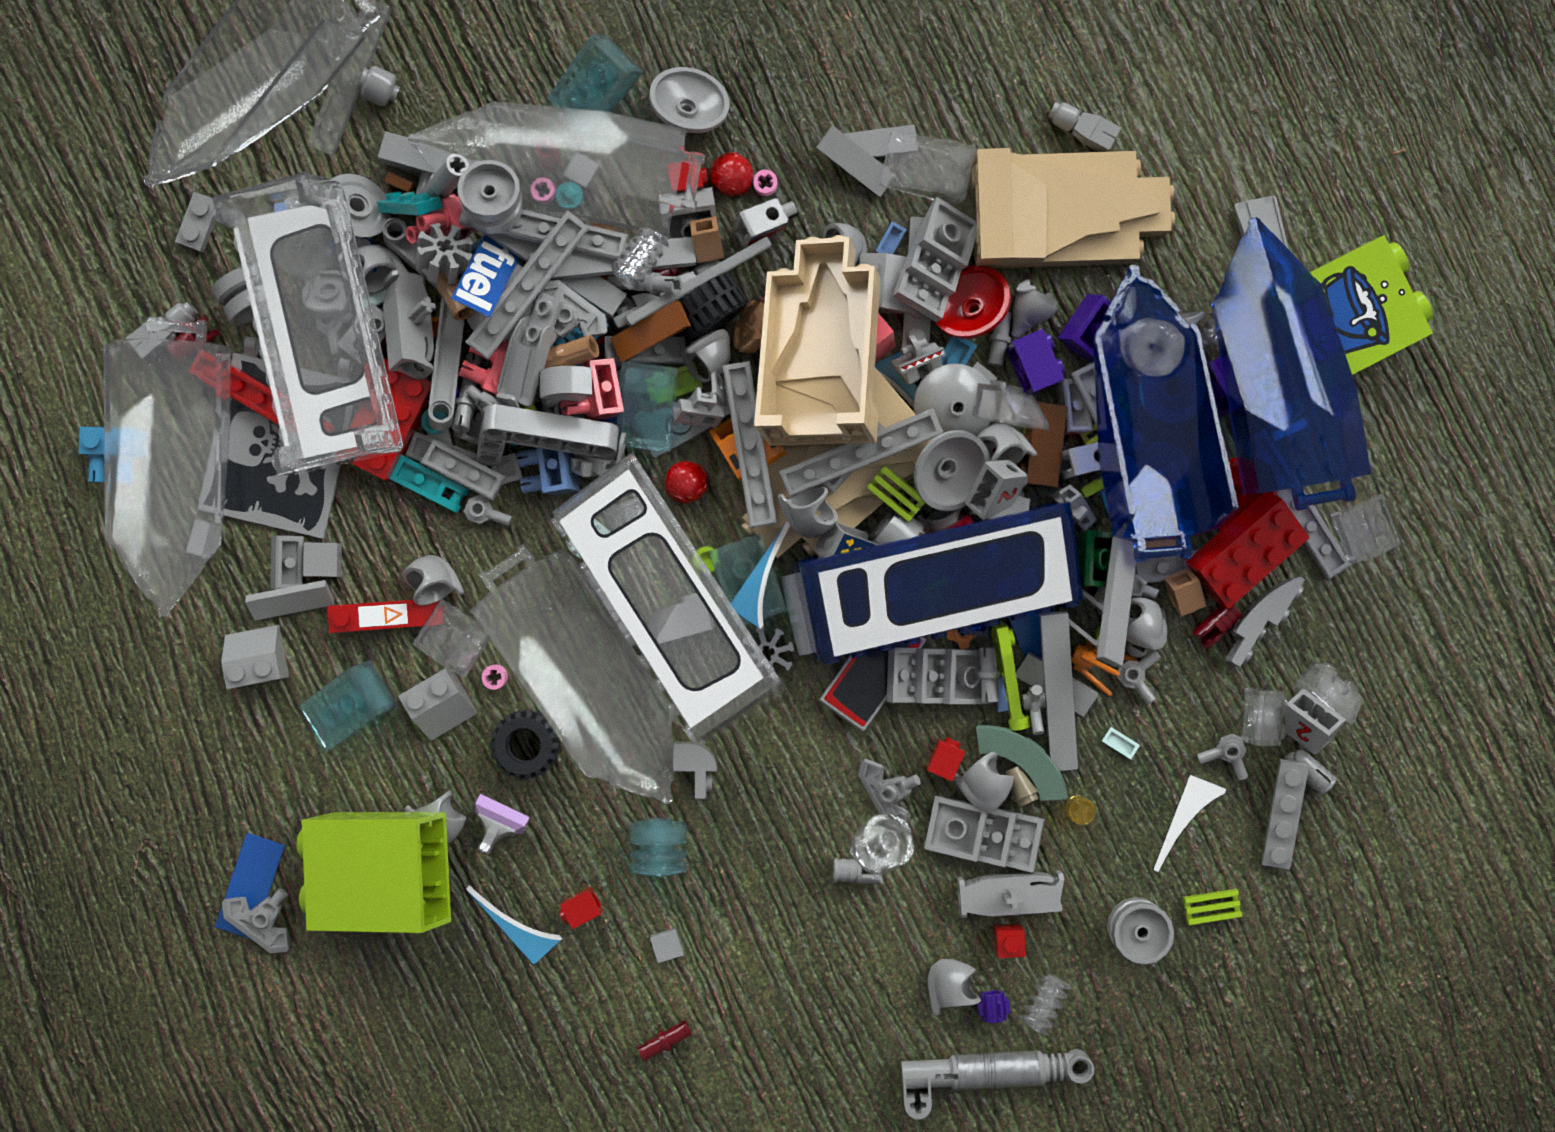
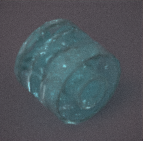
M651 818L631 823L630 843L640 845L642 849L630 852V858L640 860L630 863V872L653 877L670 876L686 872L687 863L679 861V859L686 858L687 852L675 849V845L687 842V823L672 821V819Z

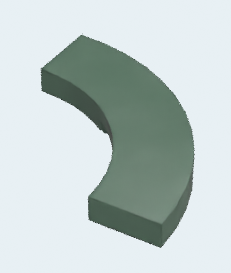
M977 725L979 754L996 752L998 756L1007 758L1019 765L1033 780L1038 790L1040 801L1067 799L1068 795L1063 776L1058 766L1054 764L1041 746L1030 738L1012 732L1008 728Z

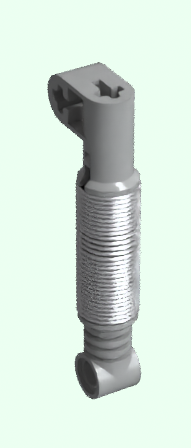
M1080 1049L1070 1050L1068 1053H1063V1056L1061 1053H1057L1056 1057L1054 1053H1051L1050 1057H1048L1047 1054L1034 1050L1026 1052H996L993 1054L987 1053V1055L985 1053H972V1055L956 1054L951 1055L949 1059L901 1061L904 1106L907 1114L913 1119H923L929 1115L932 1108L931 1088L952 1087L954 1090H979V1088L1036 1087L1050 1082V1078L1054 1082L1057 1081V1078L1059 1081H1063L1064 1077L1066 1081L1082 1084L1088 1082L1094 1075L1092 1061L1086 1052ZM1077 1061L1085 1062L1084 1068L1080 1071L1072 1070L1074 1063ZM906 1089H919L920 1105H914V1090Z

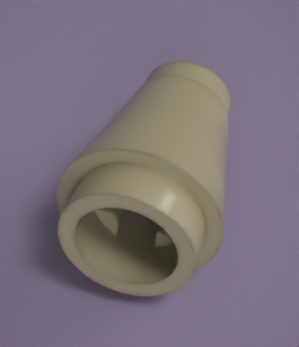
M1020 766L1005 772L1006 775L1014 776L1013 786L1010 791L1013 802H1017L1019 808L1039 799L1036 794L1038 790Z

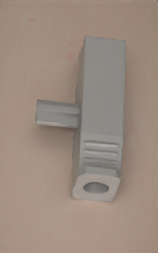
M385 131L378 155L383 165H390L405 172L421 176L416 194H420L421 189L429 181L431 175L451 154L462 155L469 163L468 166L483 161L480 158Z
M394 270L383 279V285L386 287L383 309L389 370L399 371L417 380L425 379L434 371V366L429 362L434 350L431 312L436 309V305L431 303L424 286L426 284L424 276Z
M1060 870L1055 871L1054 878L1051 874L1044 872L988 874L968 879L967 881H964L962 877H957L959 914L961 918H966L967 913L983 916H1005L1062 911L1060 900L1064 875Z

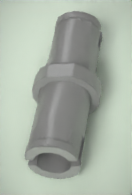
M1007 312L1002 322L993 329V334H990L989 341H991L988 358V365L1003 367L1007 344H1010L1011 337H1009L1012 319L1011 312Z
M997 647L979 648L981 671L978 672V678H981V702L999 701L997 677H1000V671H997Z

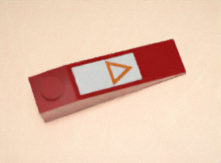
M442 599L424 606L415 604L414 600L327 606L329 633L444 624Z

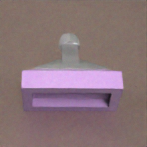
M480 794L475 803L474 812L478 816L477 820L483 826L484 839L479 844L477 850L482 854L488 855L501 838L523 834L528 826L529 817Z

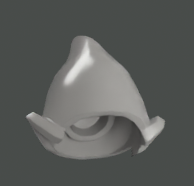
M1025 280L1018 285L1016 289L1018 293L1013 303L1011 335L1017 339L1030 328L1048 320L1058 309L1057 299L1053 298L1050 292L1043 294L1036 291L1037 288L1030 285L1029 280Z

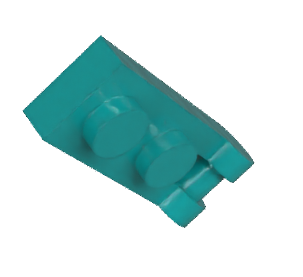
M404 455L400 456L389 478L456 513L461 508L459 504L463 496H467L470 490ZM447 487L454 490L450 500L443 497Z

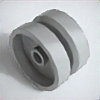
M483 160L470 165L461 174L458 182V196L463 215L468 224L477 231L494 234L511 229L519 221L523 212V200L519 179L514 170L502 162Z
M256 263L242 266L227 273L212 286L211 291L217 302L221 305H226L223 313L232 326L249 324L268 315Z
M1132 897L1124 899L1114 906L1108 916L1107 932L1110 941L1124 957L1134 963L1149 964L1157 962L1168 953L1173 944L1174 929L1172 921L1162 909L1145 898Z

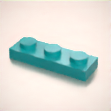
M395 191L385 194L386 199L376 202L381 213L422 215L443 208L440 197H432L428 193L415 195L414 192L401 194V191Z

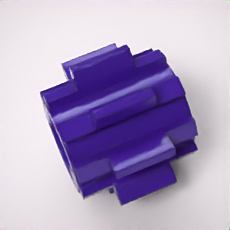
M993 990L980 993L981 1002L977 1004V1013H979V1016H982L983 1022L1000 1023L1004 1020L1006 1021L1007 1014H1010L1011 1011L1010 1000H1008V997H1005L1004 991Z

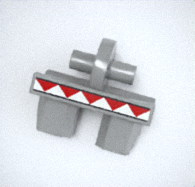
M911 335L907 337L908 345L900 348L902 356L890 361L892 368L899 372L903 381L911 384L920 379L917 367L924 365L926 372L929 373L935 368L942 366L941 357L945 356V351L943 347L939 348L935 342L928 344L926 338L917 341L916 337Z

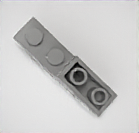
M1291 577L1276 584L1257 597L1243 611V617L1229 630V633L1238 638L1224 661L1237 667H1241L1242 664L1245 665L1253 654L1251 648L1256 641L1262 639L1267 630L1264 626L1266 624L1278 626L1279 623L1282 624L1288 617L1290 612L1288 607L1292 600H1297L1303 591L1301 585L1305 580L1304 578Z

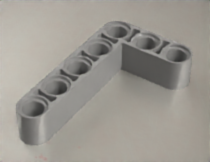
M493 404L487 406L484 411L478 439L476 461L486 466L498 465L501 462L505 443L599 458H612L617 455L619 428L607 422Z

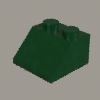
M1101 531L1078 532V540L1076 542V586L1106 587L1113 533Z

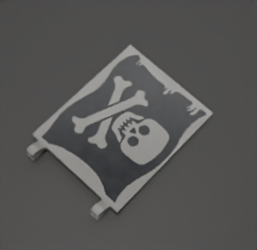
M246 336L244 354L233 353L231 365L287 397L280 363L257 358L262 340ZM340 358L338 376L300 368L303 383L310 391L318 392L352 382L351 376L354 372L355 362ZM224 393L198 509L325 539L343 459L336 456L338 451L302 458L296 435ZM355 404L324 415V420L335 425L332 433L350 428Z

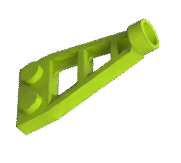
M999 618L989 620L993 645L997 647L996 659L1000 677L1003 679L1009 709V728L1013 731L1027 729L1031 727L1029 714H1022L1011 647L1015 645L1013 630L1009 629L1008 625H1005Z

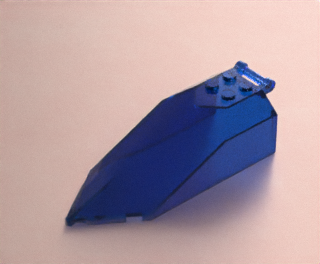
M1254 217L1248 221L1249 226L1244 237L1240 239L1226 270L1222 287L1219 293L1215 295L1211 304L1243 493L1260 494L1291 489L1294 507L1297 511L1305 510L1311 505L1339 500L1344 502L1355 501L1356 492L1351 478L1371 474L1357 387L1322 284L1311 275L1278 237L1263 224L1261 219ZM1339 480L1340 489L1307 495L1304 493V486Z
M1131 265L1104 316L1105 318L1093 338L1098 459L1113 537L1133 542V553L1136 562H1146L1147 559L1177 556L1181 559H1187L1192 556L1190 537L1219 529L1239 509L1201 330L1194 323L1191 325L1187 323L1179 314L1181 309L1152 279H1145L1140 274V267L1138 265ZM1178 539L1179 543L1177 546L1146 548L1145 541Z

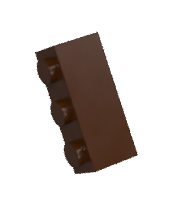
M1034 402L1028 404V408L1025 409L1023 423L1026 424L1025 435L1023 434V436L1037 452L1035 457L1028 453L1025 454L1017 465L1027 474V485L1043 488L1058 487L1068 406Z

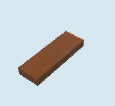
M674 301L610 339L620 362L626 363L685 330L691 324L681 302Z

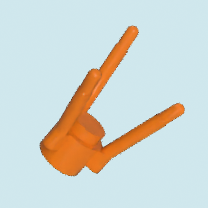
M1087 642L1085 645L1078 643L1071 655V663L1074 664L1073 669L1082 673L1107 696H1112V692L1088 672L1085 667L1091 669L1094 665L1115 676H1119L1120 672L1096 660L1097 655L1093 652L1097 653L1098 651ZM1124 654L1125 661H1137V658Z

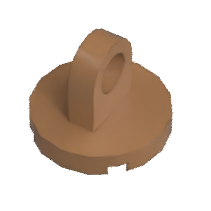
M756 300L747 303L740 312V315H743L740 322L736 321L733 328L732 337L735 349L748 355L755 353L761 347L764 303Z

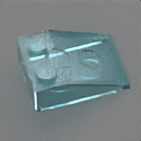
M592 34L547 99L585 135L631 90L644 71L607 35Z
M622 362L619 387L624 412L617 415V427L619 428L617 446H619L620 437L623 432L627 433L625 447L662 452L670 451L674 419L672 409L676 403L679 379L677 368Z
M761 534L709 551L728 608L766 552ZM772 565L763 597V620L787 612ZM729 608L735 629L752 624Z
M369 660L348 668L299 707L327 752L376 722L398 705Z

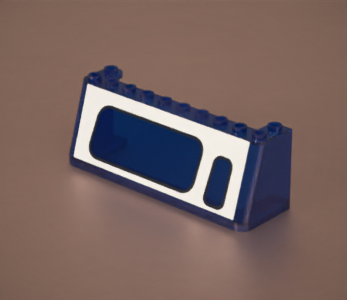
M1070 501L1052 502L1030 507L1029 510L827 557L817 556L792 562L813 657L821 660L824 664L841 661L840 656L851 654V658L868 655L867 650L877 648L878 652L894 649L893 644L904 642L905 646L921 642L920 638L931 635V639L943 638L948 636L947 631L957 629L958 633L974 630L973 625L984 623V627L1000 624V619L1010 617L1011 621L1027 617V612L1036 611L1037 614L1049 613L1053 611V606H1063V608L1075 607L1079 605V600L1084 599Z

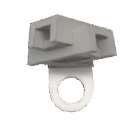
M717 371L711 374L712 391L710 394L701 393V388H696L689 400H678L680 408L673 407L672 409L675 422L695 427L707 426L717 428L724 418L726 406L723 380Z
M622 432L617 456L599 458L574 454V458H571V471L582 477L618 475L624 458L627 433Z
M1068 485L1064 489L1060 488L1050 495L1057 504L1041 520H1048L1051 516L1061 517L1064 533L1075 524L1086 531L1096 521V518L1083 495L1073 486Z

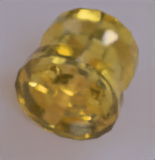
M1074 796L1066 803V814L1076 824L1086 825L1095 818V806L1087 798Z

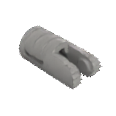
M1301 749L1295 753L1291 752L1285 755V760L1308 763L1309 769L1306 783L1319 795L1328 792L1335 784L1337 778L1304 750Z
M834 858L833 883L882 884V876L862 874V868L881 867L882 860Z

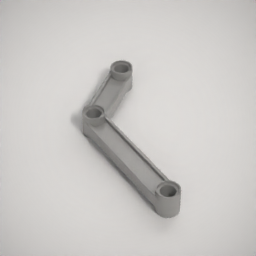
M390 218L385 221L382 229L385 246L398 254L427 280V268L418 271L415 266L417 242L411 244L407 240L406 228L408 227L405 222L399 218ZM395 231L402 234L396 238L389 236L390 233ZM458 272V277L461 279L463 274ZM428 281L432 286H434L437 289V286L433 282ZM443 297L441 298L434 371L428 409L429 424L437 431H445L453 424L464 320L454 319ZM438 411H444L448 414V417L439 420L434 417V414Z

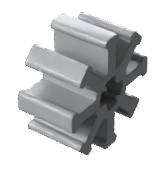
M432 224L430 236L426 235L424 231H421L418 236L415 266L418 271L429 268L427 280L436 283L437 276L441 271L445 273L448 285L456 284L458 272L464 274L472 259L471 249L473 242L470 237L459 240L461 229L455 225L451 226L449 235L444 236L440 229L441 224Z
M763 626L761 629L756 628V632L759 633L761 640L760 645L749 640L748 636L744 638L742 645H747L756 650L755 654L749 655L750 658L759 661L756 666L759 672L763 665L768 666L769 680L772 681L778 679V674L775 673L773 666L774 662L781 664L786 670H789L792 666V661L784 660L778 656V653L789 650L793 652L794 648L792 642L776 647L775 644L780 635L784 634L779 628L775 629L776 633L772 640L767 642L764 633L765 627ZM763 646H770L769 649L773 648L775 654L771 655V660L765 661V657L762 659L759 653L763 652Z

